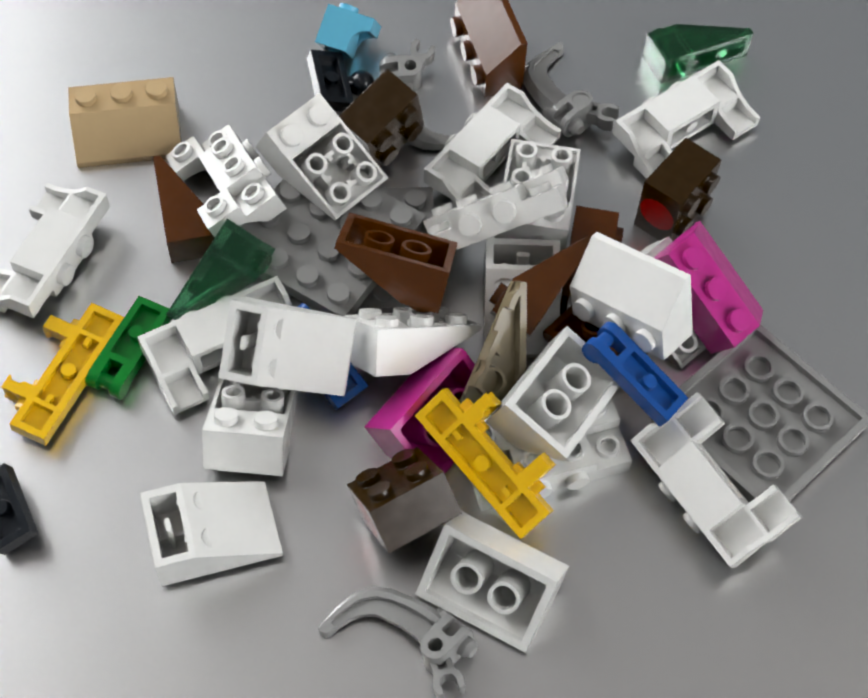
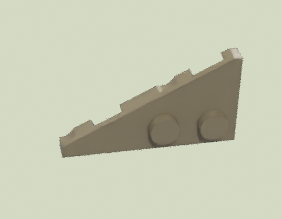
M519 280L510 281L461 396L460 403L469 398L474 404L485 393L489 394L491 391L502 401L526 371L527 282Z

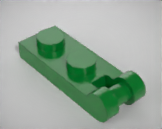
M138 296L88 371L85 380L86 385L96 390L104 388L109 391L110 396L120 400L124 399L130 390L131 382L146 360L137 337L170 323L173 319L172 309ZM112 366L120 369L116 376L108 374Z

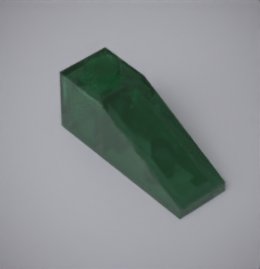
M675 24L647 33L642 56L660 84L701 71L718 60L726 63L747 56L754 33L751 28Z
M226 219L166 315L177 320L185 313L207 307L223 296L234 295L256 281L259 275L266 272L272 262V254L275 248L242 226Z

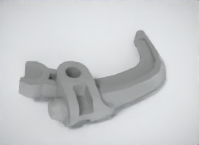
M416 38L411 43L410 55L396 56L394 53L385 54L379 62L380 75L386 69H389L416 92L422 85V72L425 66L434 61L435 46L431 45L427 53L421 54L418 52L420 40ZM423 126L420 135L414 141H407L406 143L424 150H443L450 136L435 133Z
M561 42L545 50L527 63L524 70V86L542 108V115L560 128L564 136H579L591 124L596 125L603 131H612L613 121L619 117V106L613 103L593 102L592 95L584 90H576L565 95L548 76L549 66L563 55L564 45Z
M372 586L353 593L346 598L318 627L321 636L329 638L337 633V630L356 619L378 617L401 628L420 643L424 666L434 676L432 684L436 698H445L442 685L446 681H454L458 685L460 695L466 693L464 676L454 665L461 657H473L478 650V646L473 639V631L441 607L436 610L392 588Z

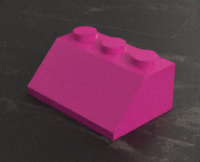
M701 221L696 222L653 257L691 275L693 330L710 354L735 348L760 326L764 310Z
M452 348L412 373L364 428L382 451L391 459L402 450L418 447L445 474L454 464V461L418 421L415 415L444 388H448L460 401L475 366L474 362L463 348Z

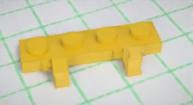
M92 302L80 320L73 319L71 323L53 315L49 316L43 325L46 338L54 337L60 340L59 351L40 379H36L32 385L25 381L18 383L9 374L1 386L5 393L4 397L16 403L14 407L17 413L9 423L12 431L47 446L85 388L88 371L124 319L123 316Z
M448 388L442 389L415 417L515 534L522 539L554 511L539 493L546 487L540 479L556 464L546 453L539 455L526 468L520 461L515 465L486 433L490 427L484 420L502 404L492 391L489 394L485 393L473 404L469 398L460 403Z

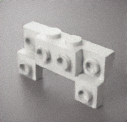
M718 60L686 80L675 82L662 94L656 97H649L641 106L615 120L613 135L635 156L633 166L647 179L672 153L671 149L680 144L685 138L688 139L715 123L728 137L734 140L757 126L760 116L743 97L733 73Z
M506 83L478 113L470 115L464 128L457 135L453 134L448 138L443 150L424 168V182L452 199L453 208L457 207L455 201L475 193L479 200L491 195L490 187L484 182L508 157L511 139L554 145L561 136V129L543 117L531 104L524 92Z
M229 124L211 134L208 140L202 144L193 135L186 141L177 144L165 156L174 172L183 181L198 172L207 170L219 189L220 193L218 195L212 196L203 206L197 209L207 229L215 238L225 231L244 223L269 222L287 209L267 180V177L272 174L261 160L248 139L242 142Z
M549 163L530 171L533 178L523 183L512 186L509 180L489 188L491 195L479 200L475 193L455 201L457 206L455 208L449 202L431 209L433 216L423 221L427 233L458 242L456 250L562 211L568 207L566 197V181L568 177L564 166L553 169L552 164Z
M47 183L45 186L46 193L36 207L31 205L29 208L31 217L39 221L10 260L13 271L0 268V312L5 313L9 308L34 318L49 295L57 297L63 287L71 283L75 269L83 258H87L93 249L94 239L92 232L110 208L106 193L88 186L82 189H66Z
M278 276L234 295L223 296L207 307L189 311L181 318L137 337L140 348L157 379L158 386L174 415L209 400L208 391L199 374L221 364L230 300L250 297L292 306L288 293Z
M696 392L684 402L664 425L659 427L653 422L630 441L662 480L658 486L665 496L672 502L677 500L684 508L686 513L683 514V518L691 529L697 534L702 531L729 567L736 568L767 542L771 543L799 521L802 516L777 485L774 484L751 502L746 500L702 445L705 440L725 423L705 398Z
M612 398L566 460L560 461L551 458L556 465L540 479L546 486L539 493L543 498L551 495L553 491L564 488L577 490L588 485L590 481L630 470L633 460L619 429L621 419ZM487 423L490 428L486 433L514 465L520 461L526 468L539 456V454L515 448L512 444L506 442L505 438ZM473 485L480 510L493 508Z

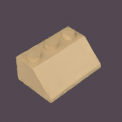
M173 77L68 87L69 117L78 168L151 161L153 156L159 155L163 159H167L165 156L177 144L182 142L179 104Z

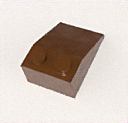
M349 212L336 240L334 249L401 304L409 305L417 312H434L438 314L458 242Z

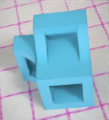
M341 2L339 7L328 4L315 42L324 50L340 52L343 56L354 59L358 46L367 39H378L382 26L374 18L359 14V9L352 5Z

